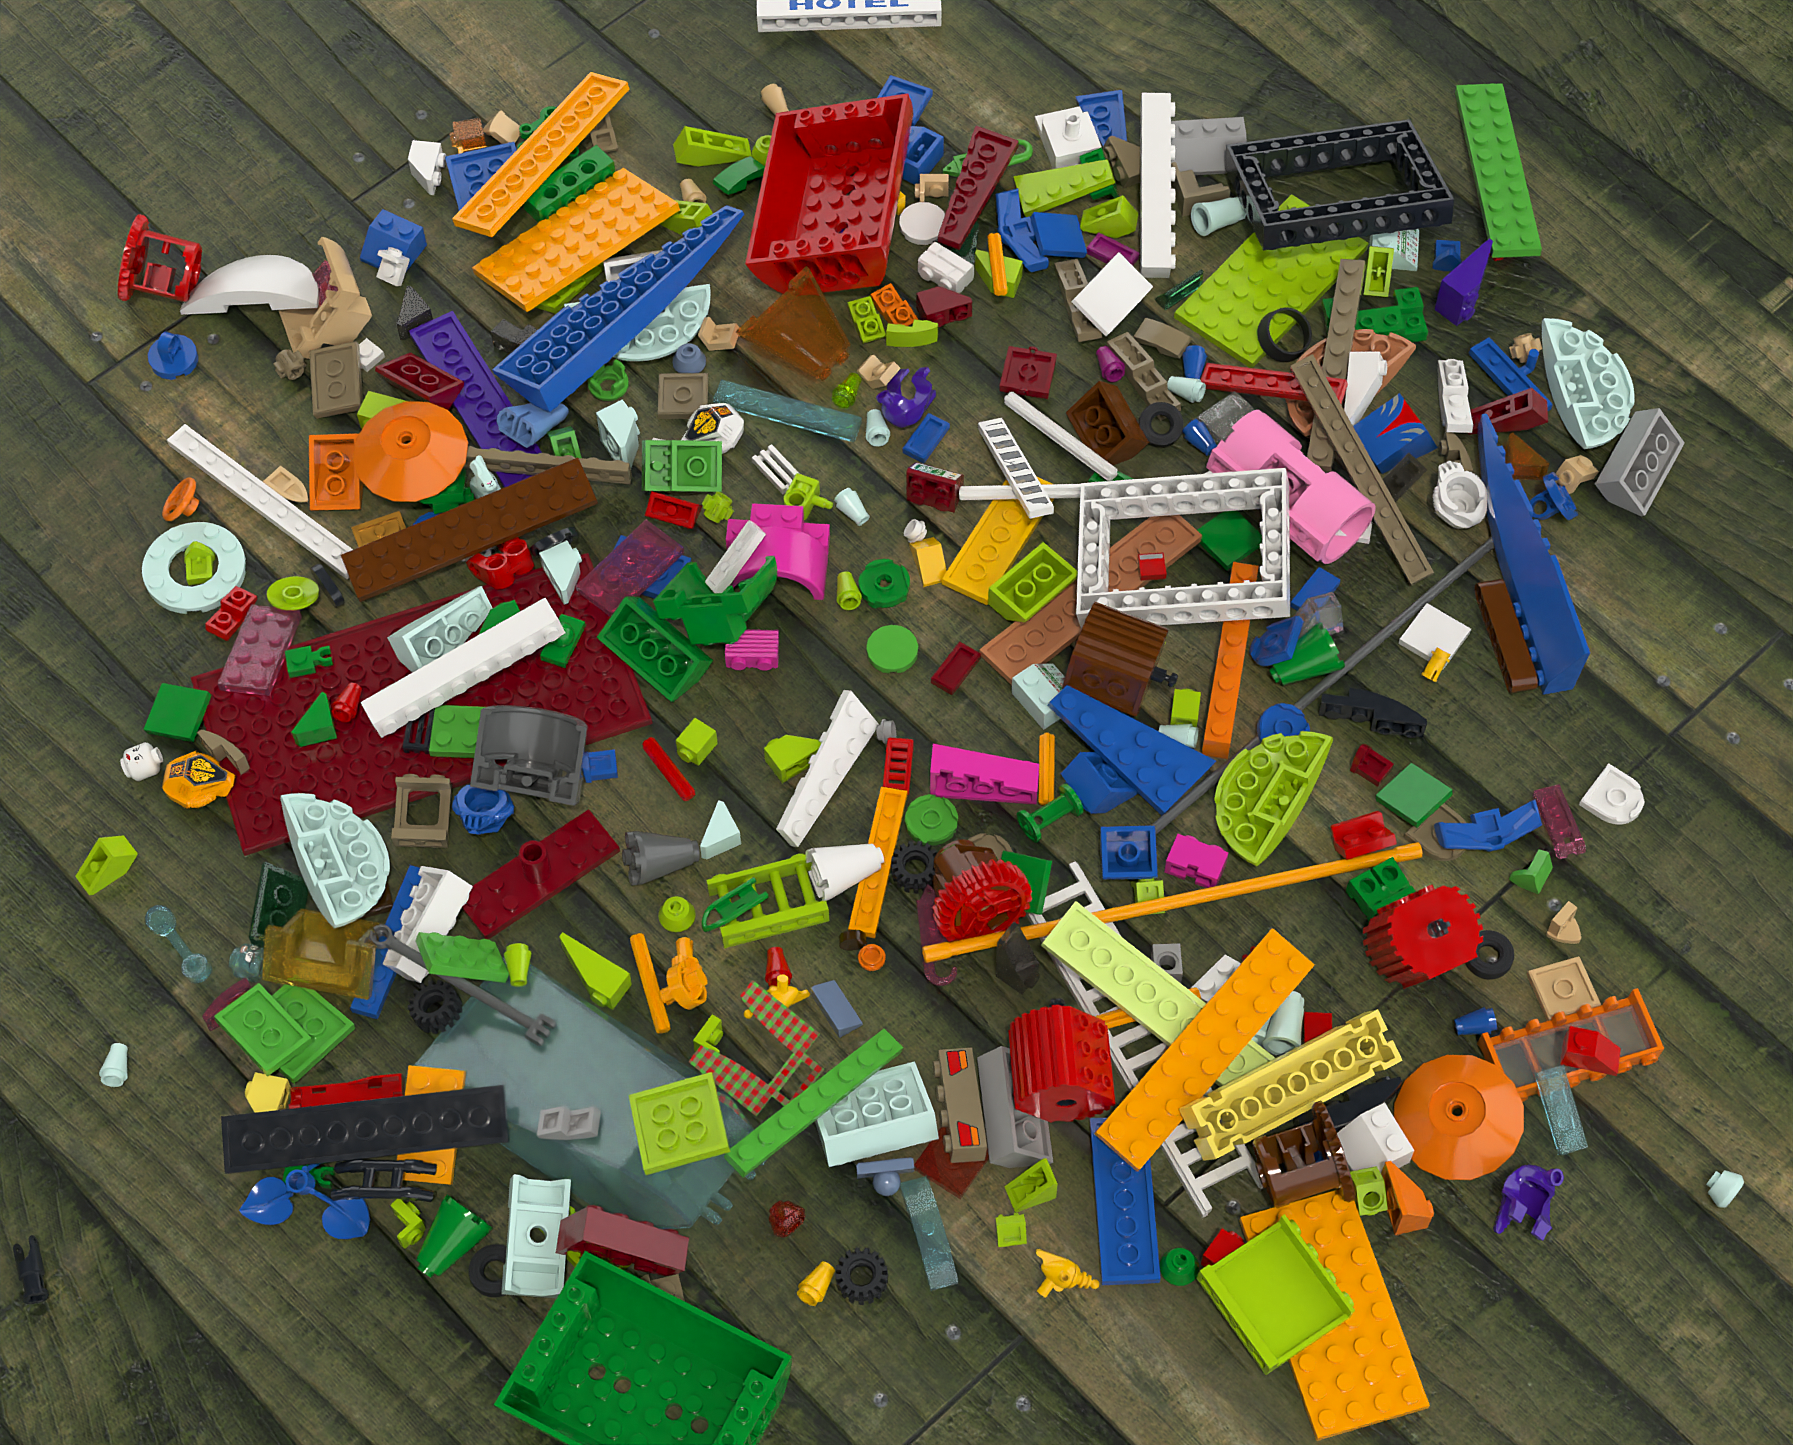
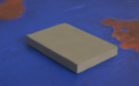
M357 341L310 350L314 417L317 419L359 410L363 403L360 348Z

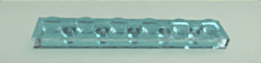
M722 379L713 398L714 404H730L736 411L851 442L855 441L862 424V417Z

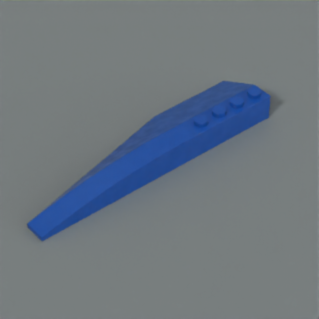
M727 205L702 220V226L699 228L688 229L683 232V238L674 244L671 241L662 246L663 251L655 256L653 253H650L620 272L617 280L606 281L599 286L601 290L591 296L585 294L579 298L580 303L572 308L569 305L566 306L493 368V373L534 406L551 412L565 398L575 392L582 383L592 377L599 368L609 362L616 353L637 336L677 297L729 236L744 216L743 211Z
M1482 414L1477 427L1481 480L1487 490L1486 512L1504 582L1536 671L1537 686H1540L1543 695L1571 690L1578 680L1590 655V651L1559 562L1555 555H1549L1548 549H1550L1551 545L1547 538H1541L1539 520L1532 519L1533 508L1519 479L1513 480V466L1511 463H1505L1506 452L1503 446H1497L1498 435L1488 415Z

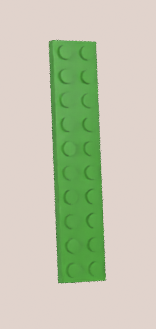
M1503 83L1456 85L1455 95L1487 239L1493 240L1491 256L1492 258L1540 256L1542 247Z

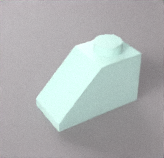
M565 541L539 553L542 568L564 605L570 601L581 573L579 563L582 562L576 548L572 549L568 541Z

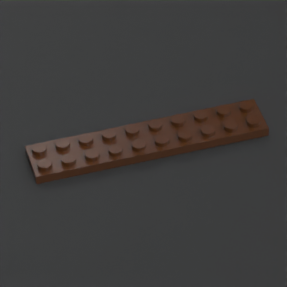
M577 457L342 554L341 558L359 601L362 602L598 504Z

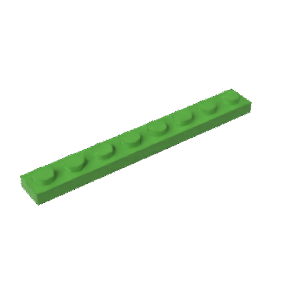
M885 1029L881 1030L730 1148L731 1152L725 1153L724 1159L744 1178L902 1052L903 1047Z

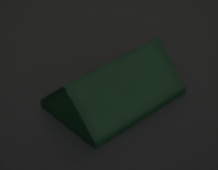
M263 862L261 866L248 938L252 946L261 947L259 950H255L256 954L294 956L298 952L308 888L303 877L267 862Z

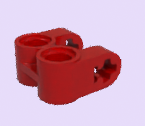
M518 537L497 545L501 553L493 554L489 557L478 553L469 558L466 563L471 573L494 589H505L513 584L515 580L514 575H523L530 572L534 567L533 558L527 542Z

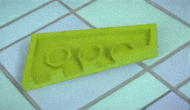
M1108 159L1013 176L1016 188L1019 189V198L1026 217H1031L1033 212H1044L1116 183Z

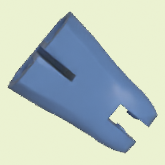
M532 403L506 407L499 412L497 424L502 433L528 448L540 440L553 427L561 423L567 417L569 410L562 403L551 412L536 407Z

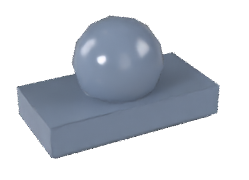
M912 1157L858 1163L856 1165L857 1179L873 1177V1187L877 1193L882 1196L894 1195L901 1185L899 1174L914 1172V1160Z

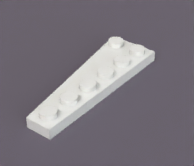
M844 690L830 717L832 720L827 732L822 733L819 740L821 745L816 755H812L808 762L810 768L806 776L800 779L795 794L791 797L776 828L790 846L798 847L875 732L877 725H879L852 691Z

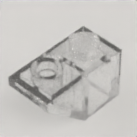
M1333 592L1307 598L1294 615H1299L1304 621L1299 638L1320 622L1323 623V628H1326L1330 635L1344 631L1341 604Z

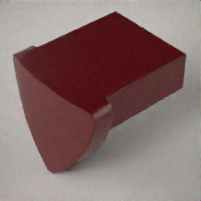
M1362 744L1353 759L1350 771L1354 774L1357 773L1378 787L1391 772L1394 763L1375 752L1367 744Z

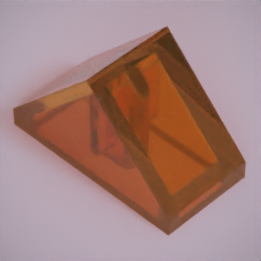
M1512 432L1508 437L1505 448L1506 464L1511 463L1514 469L1512 478L1543 480L1550 463Z

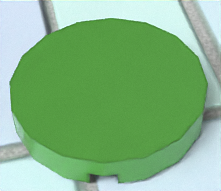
M888 625L880 627L868 639L866 648L868 660L875 669L883 673L904 672L912 667L917 660L918 643L916 637L910 630L902 626Z
M931 794L924 795L911 802L907 808L905 827L908 834L916 842L922 841L923 845L928 843L931 846L943 844L951 839L957 830L958 814L956 808L944 797H935V795Z

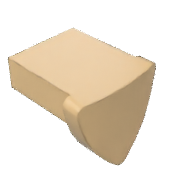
M501 110L485 125L483 132L488 136H493L500 143L505 144L516 142L519 137L520 126Z
M1568 901L1551 921L1546 934L1547 937L1562 943L1577 944L1580 942L1581 933L1574 918L1577 910L1575 905Z

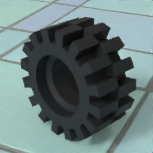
M908 841V847L904 843L900 845V851L896 849L894 857L892 856L891 859L893 881H897V886L900 889L904 886L905 892L909 893L910 888L914 889V894H918V889L922 888L924 893L927 891V886L930 888L934 887V858L937 851L935 849L931 850V845L928 843L923 847L922 841H918L917 845H913V841ZM911 860H920L925 863L926 869L921 874H910L906 871L905 866Z
M431 980L428 981L429 986L426 987L423 983L420 985L422 990L418 991L415 989L413 991L415 997L409 998L410 1005H408V1010L420 1030L423 1029L428 1034L431 1030L433 1034H438V1029L442 1033L447 1031L445 1028L447 1025L452 1028L455 1025L453 1020L458 1021L460 1019L458 1013H462L463 1009L460 998L449 983L437 980L435 984ZM444 1001L440 1009L432 1013H426L433 1003Z
M860 1247L855 1248L854 1253H851L849 1250L846 1252V1257L843 1258L841 1256L839 1265H836L837 1289L841 1291V1296L844 1299L846 1297L849 1298L850 1303L854 1304L855 1301H858L859 1305H864V1301H868L871 1304L874 1302L873 1299L875 1297L879 1299L882 1296L881 1292H885L888 1283L887 1266H885V1260L883 1257L879 1258V1253L876 1251L870 1253V1248L860 1251ZM857 1267H867L871 1270L873 1279L869 1284L858 1286L852 1282L850 1275Z

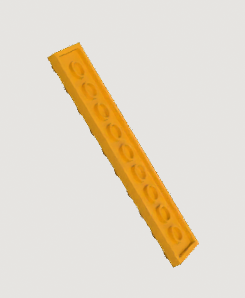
M590 72L452 218L454 225L493 237L629 91L628 82Z
M1272 928L1094 1134L1138 1172L1183 1120L1179 1108L1202 1098L1314 967V964Z

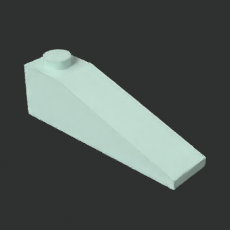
M479 586L413 621L387 638L399 661L413 673L464 644L471 633L475 632L486 619L490 609L493 608L482 586Z

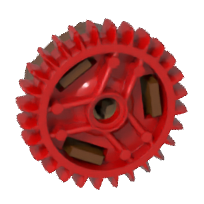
M966 839L953 841L945 845L934 858L935 875L933 877V886L937 897L934 899L935 905L932 907L934 911L933 917L939 931L948 942L1011 930L1013 924L1020 923L1019 917L1026 916L1024 910L1030 908L1029 902L1032 901V890L1027 878L1017 865H1012L1010 861L998 860L991 848L976 846L972 841Z

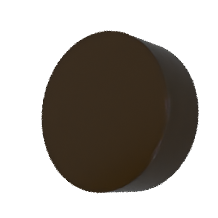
M847 930L839 935V946L843 950H859L867 945L866 934L861 930Z

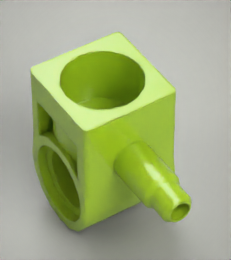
M796 473L784 495V505L794 506L799 504V506H803L804 520L808 518L814 505L832 509L833 502L819 496L820 486L818 480Z

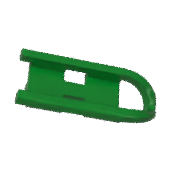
M754 877L707 907L702 917L703 931L708 932L733 921L747 910L752 909L769 897L768 893L765 891L759 895L752 887L756 879ZM737 894L740 899L731 903L729 899ZM715 908L721 919L707 925V918Z

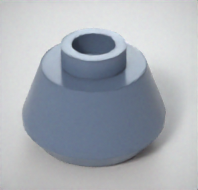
M690 343L681 345L673 357V367L678 373H699L706 365L704 353L696 345Z

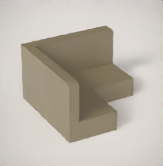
M1171 163V167H1175V182H1171V187L1175 189V198L1182 217L1191 215L1192 207L1196 203L1218 201L1230 197L1229 186L1223 187V184L1220 183L1199 188L1193 170L1180 172L1177 163Z

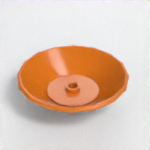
M406 401L384 408L366 422L355 440L353 462L359 479L373 494L393 502H417L438 495L457 479L466 463L468 440L462 424L447 409L429 402Z
M1445 1055L1423 1063L1404 1081L1394 1103V1118L1414 1149L1411 1160L1421 1170L1445 1180H1473L1496 1171L1514 1154L1524 1132V1105L1514 1082L1495 1064L1473 1055ZM1455 1108H1460L1463 1110V1113L1460 1116H1455L1452 1114V1111Z

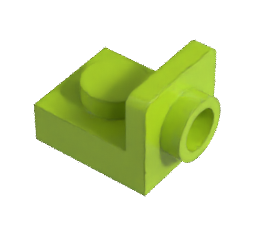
M1150 878L1131 881V887H1134L1135 903L1164 897L1163 880ZM1165 911L1157 912V913H1153V914L1165 913Z
M713 1014L710 1016L693 1040L695 1052L702 1045L720 1053L714 1046L719 1043L723 1036L721 1019Z

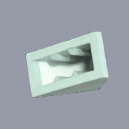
M719 800L700 845L701 856L706 860L741 845L740 831L724 802Z

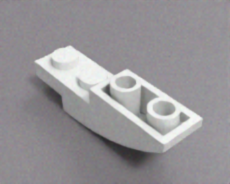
M1455 359L1438 360V391L1442 425L1446 426V432L1472 433L1473 421L1467 397L1468 383L1463 361Z

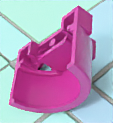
M752 503L750 521L754 522L766 535L729 586H733L734 589L739 582L753 577L766 562V556H775L777 576L801 583L811 591L814 600H823L828 564L830 524L804 523L803 506ZM728 519L726 533L727 550L749 520Z

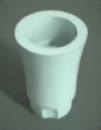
M1238 197L1196 203L1191 210L1192 224L1197 233L1202 236L1237 223L1239 220L1245 219L1246 216Z
M1292 991L1272 1014L1269 1028L1262 1044L1268 1052L1274 1055L1281 1056L1301 1045L1304 998L1301 997L1300 993Z

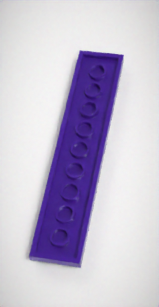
M453 311L409 330L412 341L425 361L464 382L463 389L452 405L479 449L496 448L509 452L519 450L531 454L542 453L536 443L526 448L499 430L497 416L504 408L512 407V404ZM493 471L503 488L534 476Z

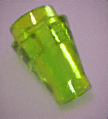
M850 373L833 390L832 400L836 406L846 409L855 403L859 385L862 382L858 374Z

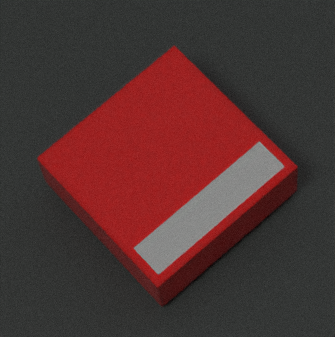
M1164 552L1138 554L1140 581L1166 579Z

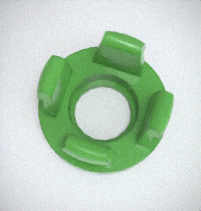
M616 359L613 362V366L603 365L592 377L588 378L590 393L595 398L603 401H612L623 396L629 386L628 376L624 372L625 366ZM605 380L615 381L611 386V391L602 390L600 384Z

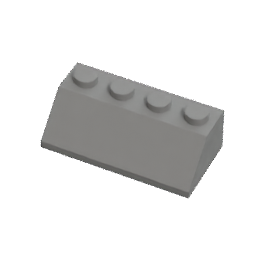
M1244 117L1171 121V124H1175V138H1171V145H1175V160H1171V163L1176 162L1180 172L1193 170L1194 175L1227 173L1225 170L1226 145L1247 142Z
M1660 408L1636 411L1595 483L1608 502L1639 516L1646 515L1685 443Z
M1000 1046L977 1057L990 1163L1007 1168L1033 1166L1043 1158H1047L1049 1164L1053 1163L1048 1121L1015 1109L1010 1048Z

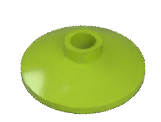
M299 576L280 579L274 582L267 590L269 603L282 610H298L308 607L319 596L318 585L311 579Z

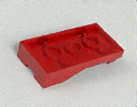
M398 1073L370 1076L347 1083L291 1087L289 1109L405 1096V1081L402 1074Z

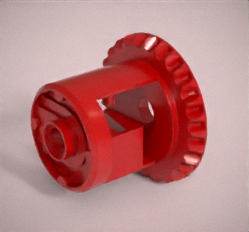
M138 214L132 223L123 252L118 279V299L127 301L131 298L133 292L137 290L186 303L190 298V292L197 285L200 276L202 257L200 243L149 231L148 219L145 215ZM150 238L164 241L161 253L169 254L171 243L185 246L182 256L186 257V267L180 285L175 286V293L171 292L176 268L148 262L143 285L139 284L147 259Z

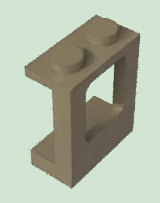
M405 774L403 777H396L395 823L391 836L393 845L395 847L448 848L452 796L450 778H446L443 775L419 778L415 774ZM431 791L440 793L439 821L436 825H409L407 823L408 796L410 792Z

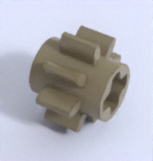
M289 349L278 353L276 362L273 363L276 367L275 371L282 379L287 376L289 380L299 378L304 372L303 367L306 366L299 351L293 353Z

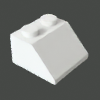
M1385 1103L1360 1114L1337 1133L1351 1171L1377 1166L1381 1173L1387 1161H1392L1400 1168L1410 1163L1414 1153L1413 1147Z

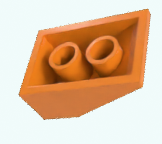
M359 434L309 435L310 511L361 510L364 483L359 479L353 462L355 440Z

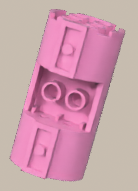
M1254 410L1246 414L1231 427L1234 431L1227 437L1226 441L1221 440L1218 446L1212 450L1206 468L1212 473L1286 468L1289 481L1290 539L1316 561L1321 560L1324 564L1336 561L1363 535L1375 514V504L1338 473L1333 471L1325 473L1318 465H1315L1300 451L1302 448L1300 442L1267 414L1262 413L1260 410ZM1340 529L1347 536H1336L1335 534Z

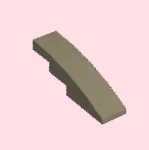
M1078 259L1054 263L1063 300L1078 342L1102 338V332L1071 302L1088 284Z
M1129 332L1107 341L1109 349L1124 363L1126 377L1147 406L1156 402H1166L1181 411V403L1168 390L1167 381L1154 368V360ZM1163 415L1156 416L1160 421L1167 418Z

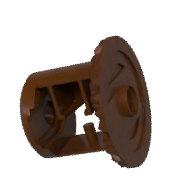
M1321 1100L1314 1102L1312 1106L1314 1119L1312 1123L1266 1137V1135L1255 1138L1252 1143L1257 1160L1255 1166L1263 1188L1267 1189L1270 1200L1276 1208L1333 1188L1339 1190L1342 1199L1346 1202L1355 1201L1356 1199L1342 1144L1331 1117ZM1320 1151L1323 1161L1316 1163L1313 1153ZM1283 1163L1287 1172L1281 1174L1278 1164Z

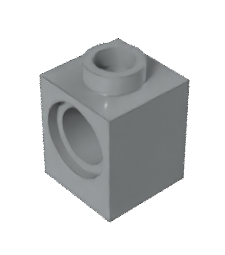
M1153 944L1151 961L1160 968L1165 964L1172 966V970L1164 971L1181 983L1183 971L1180 944Z

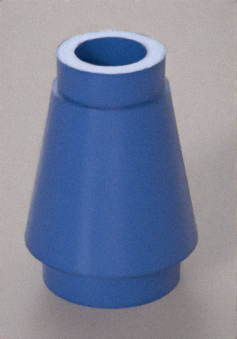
M1196 345L1188 346L1182 354L1185 378L1200 379L1207 358L1205 349Z
M1194 419L1182 431L1185 435L1184 439L1205 453L1206 456H1209L1212 450L1218 446L1203 421L1199 422L1198 419Z
M1483 1007L1454 1019L1458 1035H1475L1486 1032L1491 1034V1031L1497 1030L1496 1018L1492 1008L1485 1009Z

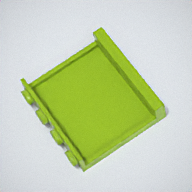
M1285 1214L1281 1216L1279 1222L1212 1266L1207 1265L1201 1269L1197 1276L1199 1283L1265 1375L1350 1319L1355 1312L1351 1297L1345 1291L1341 1292L1335 1284L1336 1278L1332 1271L1322 1266L1318 1260L1319 1255L1310 1243H1305L1300 1236L1301 1230L1294 1220H1289Z

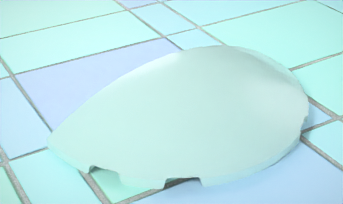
M710 284L685 287L650 324L613 357L626 361H648L676 352L681 345L690 342L699 332L704 317L709 312ZM580 302L564 304V307L569 305L572 308Z
M1544 318L1542 320V345L1545 370L1552 398L1564 425L1576 442L1584 449L1598 447L1610 442L1628 424L1630 409L1634 405L1633 383L1624 362L1617 353L1611 354L1603 346L1604 340L1592 331L1582 332L1573 328L1572 322Z
M314 794L281 795L283 814L298 866L307 888L322 915L334 928L347 925L364 916L381 898L386 888L385 884L390 870L388 851L377 829L368 819L365 821L361 820L353 814L352 807L340 801L333 800L329 803L317 800Z

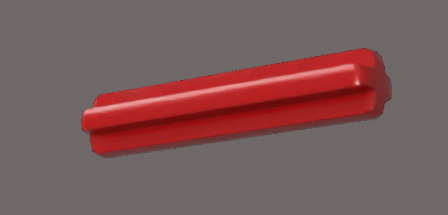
M649 737L642 743L644 751L682 800L689 801L695 796L694 788L655 738Z

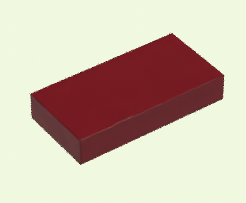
M959 641L931 677V684L953 695L979 662L981 654Z

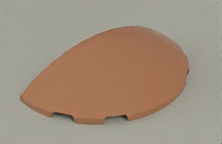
M1373 329L1355 330L1351 352H1380L1383 360L1387 361V374L1383 376L1382 385L1376 393L1377 395L1406 363L1416 349V345L1394 333H1389L1386 336L1375 334ZM1327 338L1309 348L1297 362L1313 354L1322 370ZM1346 392L1343 400V409H1345ZM1285 398L1289 416L1295 427L1304 436L1311 435L1314 411L1309 402Z

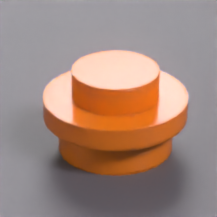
M875 944L864 946L858 954L860 966L868 971L880 969L886 960L884 950Z

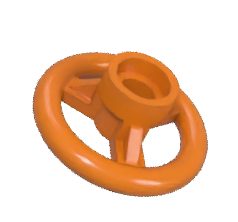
M185 478L173 489L163 507L162 516L165 521H173L182 513L189 517L196 510L199 500L194 497L196 490L194 478Z

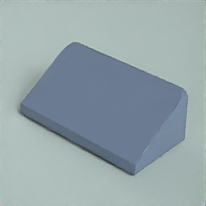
M835 980L814 985L810 988L811 996L839 1038L863 1025Z

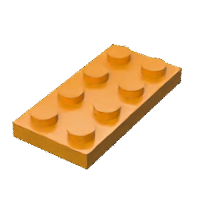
M409 1065L405 1096L464 1089L466 1071ZM457 1149L397 1155V1160L415 1159L437 1164L435 1175L404 1172L403 1180L453 1185Z

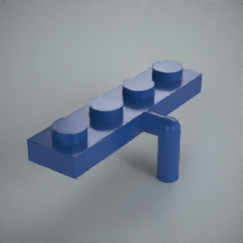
M1490 337L1470 348L1469 355L1508 396L1533 388L1547 400L1548 411L1552 409L1553 404L1526 376L1535 369L1539 356L1538 350L1531 349L1526 364L1518 368Z

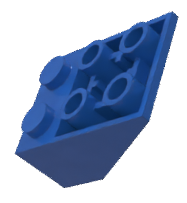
M911 126L902 179L914 185L920 184V174H929L944 155V136L925 127Z

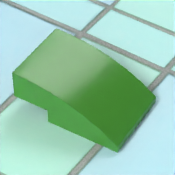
M643 440L642 491L722 492V441Z

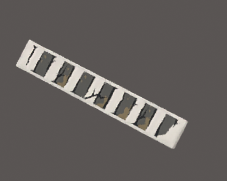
M998 418L979 422L978 430L1029 519L1053 514L1054 506L1003 419Z

